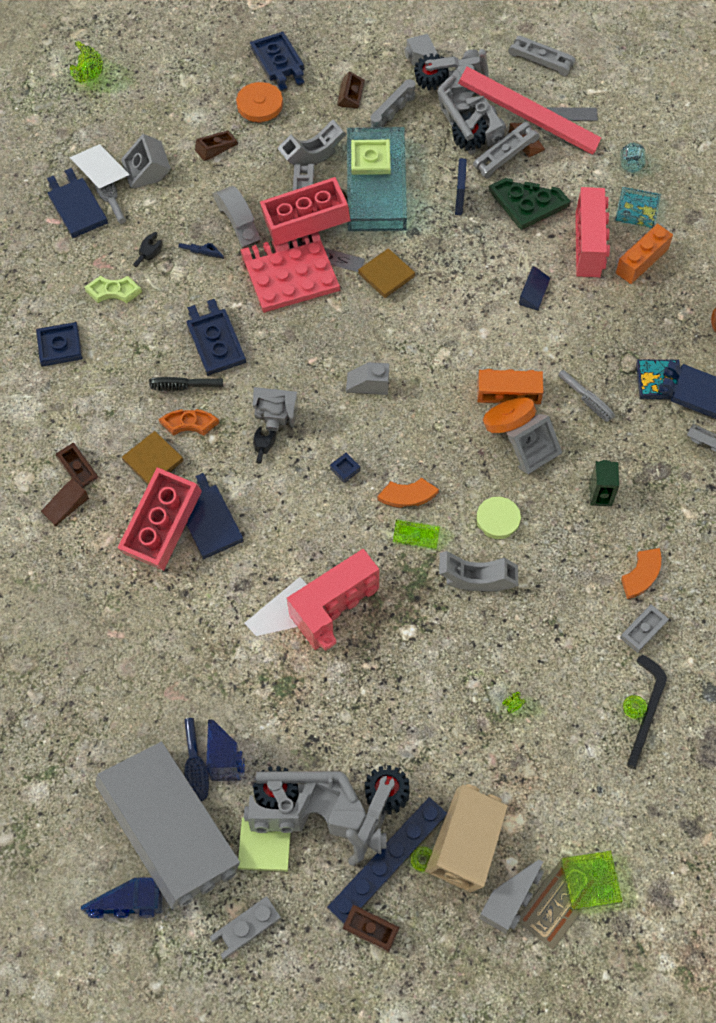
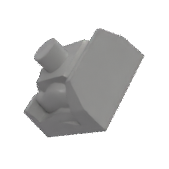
M254 387L253 408H255V418H264L266 429L270 431H278L279 425H286L287 422L290 427L294 428L298 409L297 392Z
M537 414L525 425L507 432L520 463L518 468L526 474H530L562 454L550 417L547 415Z

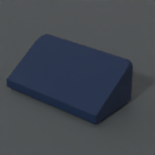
M532 266L520 296L519 305L539 310L551 278L535 266Z

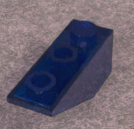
M133 878L81 905V910L88 914V918H103L104 914H114L113 917L128 918L129 914H139V917L153 918L155 913L162 912V893L153 878Z

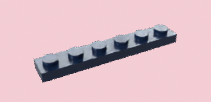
M428 797L386 843V849H381V854L376 853L327 906V909L344 924L352 906L355 905L363 908L445 819L447 812Z

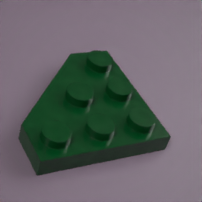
M504 178L489 185V192L520 230L569 207L571 203L563 191L557 187L548 189L540 187V184L524 182L522 184L513 182V179Z

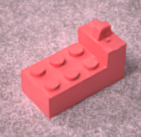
M361 549L287 597L290 618L314 650L322 647L326 651L337 644L333 633V621L340 616L341 612L347 608H354L359 603V600L365 596L370 597L378 591V566L367 552Z

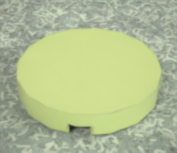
M500 496L491 497L483 501L478 508L476 515L477 526L490 538L506 539L519 528L521 520L520 510L508 498Z

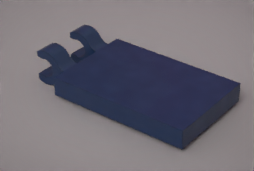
M284 31L250 42V48L269 80H276L280 91L288 89L285 84L287 81L286 76L292 74L297 85L305 83L302 78L304 76V64Z
M72 168L64 170L67 175L66 179L69 184L59 187L54 175L46 178L51 191L47 192L48 197L72 239L108 224L105 214L83 178L77 180Z
M215 299L207 301L209 314L199 316L195 305L187 307L191 319L186 321L187 327L207 376L246 363L245 355L225 308L218 309Z
M669 361L663 375L676 379V384L672 379L664 378L658 392L672 396L671 402L716 419V376L685 364L679 367L676 362Z
M201 473L195 477L202 492L186 526L204 560L240 544L244 540L216 485L210 487L204 473Z

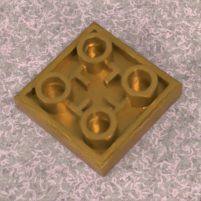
M389 248L358 269V274L384 298L415 277V272Z
M153 431L122 456V460L147 485L157 467L171 472L184 461L183 457L156 431Z

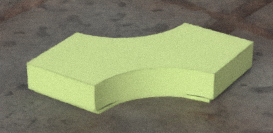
M99 276L84 287L85 291L97 303L106 299H119L127 304L142 293L141 287L129 276L119 280H108Z

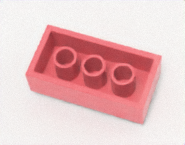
M336 177L260 201L263 217L275 246L350 221L348 204Z
M581 187L575 212L576 276L601 277L602 269H606V257H609L610 245L606 244V241L609 240V228H606L609 222V212H606L609 197L605 196V188Z
M157 467L121 539L118 549L125 555L164 571L202 492L198 484Z

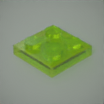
M611 851L561 858L571 911L621 904L623 902Z

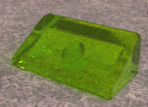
M396 519L392 542L437 549L441 526Z

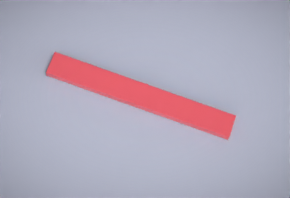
M468 66L458 84L484 96V98L592 155L601 140L600 136Z

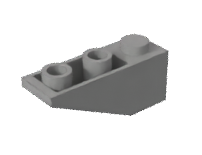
M537 860L493 890L479 919L505 934L509 928L514 930L521 918L517 914L520 906L526 907L532 896V893L529 892L532 883L538 885L544 873L540 869L543 861Z

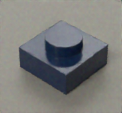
M345 453L330 464V470L345 483L361 471V466Z

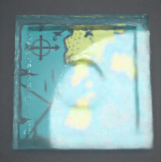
M622 187L615 221L653 228L656 222L661 194Z

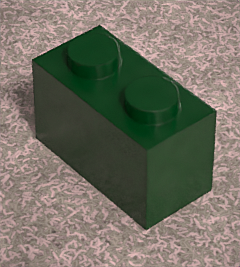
M610 460L595 462L589 481L590 506L613 505L619 489L618 462H611Z

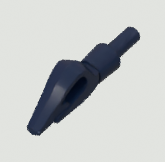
M179 243L178 245L179 248L190 250L192 253L224 259V255L212 243H207L203 246L193 243L191 245Z

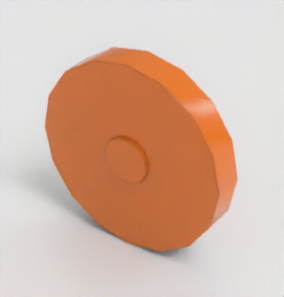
M255 82L246 85L238 92L236 104L238 112L243 118L253 122H265L277 117L281 112L283 98L281 91L276 86L265 82Z
M511 399L491 408L484 415L483 422L487 431L491 433L508 432L528 423L535 416L537 410L531 399Z

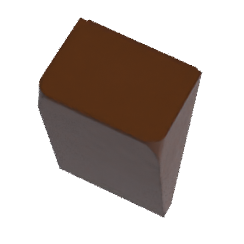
M227 130L196 139L195 151L203 161H206L237 145L238 141Z
M74 442L55 454L66 472L82 488L99 478Z
M72 478L41 510V513L54 526H57L89 499L88 494Z
M353 905L342 929L389 954L400 927Z

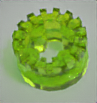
M519 691L511 694V696H508L509 699L506 698L502 702L504 707L507 706L509 714L517 711L526 703L525 699L520 698L521 693Z

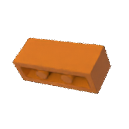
M657 223L619 258L616 274L629 284H632L669 250L673 234Z
M512 369L479 370L477 381L478 403H502L516 398H528L534 404H541L543 397V371H515Z

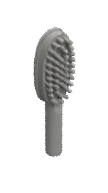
M111 183L100 189L95 185L99 196L104 201L109 202L119 224H124L126 219L116 201L118 195L115 184Z
M565 370L560 371L558 376L578 394L582 395V401H585L584 404H587L592 411H595L594 413H597L606 422L615 418L613 411L589 390H586Z

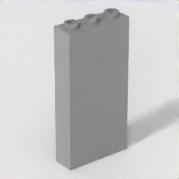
M162 741L97 774L95 786L171 909L178 905L180 907L186 906L194 899L195 895L200 892L204 895L211 891L217 882L221 880L226 882L237 874L236 870L240 864L239 859Z

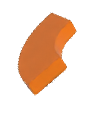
M183 409L162 416L159 419V423L173 436L184 431H194L204 436L219 424V419L203 410L183 411Z
M423 478L408 485H401L390 481L377 496V500L397 508L414 505L420 506L433 499L439 493V489Z
M660 548L639 551L637 553L636 567L630 573L621 577L627 599L643 594L656 580L661 568Z

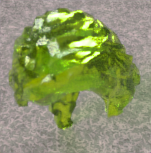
M76 41L75 46L78 47L81 54L77 58L78 65L70 64L69 69L72 78L79 83H85L86 80L90 82L92 79L99 78L104 69L101 55L90 45L85 46L84 43Z

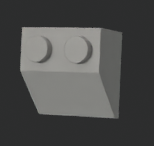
M145 134L140 136L121 159L124 169L130 174L127 176L131 188L160 182L171 170L162 142Z

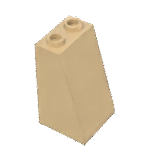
M471 784L458 787L425 872L469 893L483 888L508 805L501 803L502 800L497 796L491 794L487 796L480 793L479 788Z

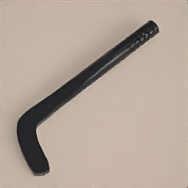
M645 655L639 656L636 662L649 671L656 681L627 763V767L631 769H636L667 681L664 670Z

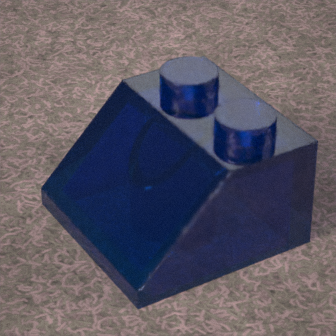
M208 719L206 768L211 781H241V773H245L243 751H239L237 743L213 719Z

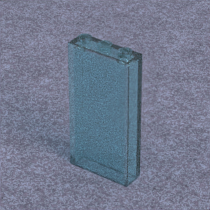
M404 127L347 128V204L350 214V221L347 222L348 231H407ZM351 140H390L391 174L352 175Z

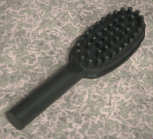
M156 377L149 379V385L152 390H156L157 387L158 391H160V388L162 391L164 388L165 391H167V388L169 391H171V388L172 391H174V388L176 391H178V388L181 391V388L187 390L188 386L223 387V379Z

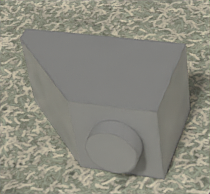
M428 34L407 39V47L404 49L407 59H410L413 66H415L416 62L419 63L418 59L420 57L424 59L423 55L430 57V53H433L435 57L438 54Z
M368 362L347 373L346 393L388 395L389 363Z

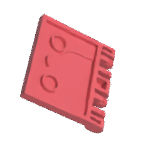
M319 232L309 235L312 243H310L308 235L301 237L304 243L302 246H298L297 239L290 241L291 249L288 242L275 246L272 240L275 252L273 254L269 243L265 242L263 248L266 256L260 257L259 250L254 245L251 248L255 259H252L249 247L240 249L263 313L340 291V285L321 242Z

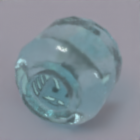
M638 143L625 145L620 151L621 167L630 173H635L642 169L646 164L645 148Z

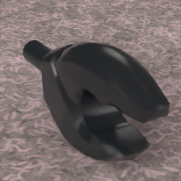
M157 232L148 235L141 242L138 251L139 258L133 263L134 267H138L144 259L147 261L151 260L160 253L163 245L161 239L155 245H151L158 236Z
M260 426L254 433L253 446L255 451L258 452L256 463L261 464L263 453H268L274 445L276 431L269 430L267 436H262V426Z

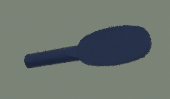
M186 718L184 722L189 758L185 763L184 776L202 802L208 796L209 776L204 760L198 756L194 718Z

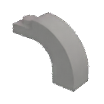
M332 120L319 134L309 140L300 141L293 135H290L278 147V150L292 165H316L336 152L333 147L347 134L335 120Z
M232 185L212 193L219 211L225 212L229 218L241 247L261 240L253 222L254 217L250 208L235 186Z
M448 551L440 553L439 574L446 577V584L452 587L469 591L489 592L518 586V565L506 558L476 563L465 561Z

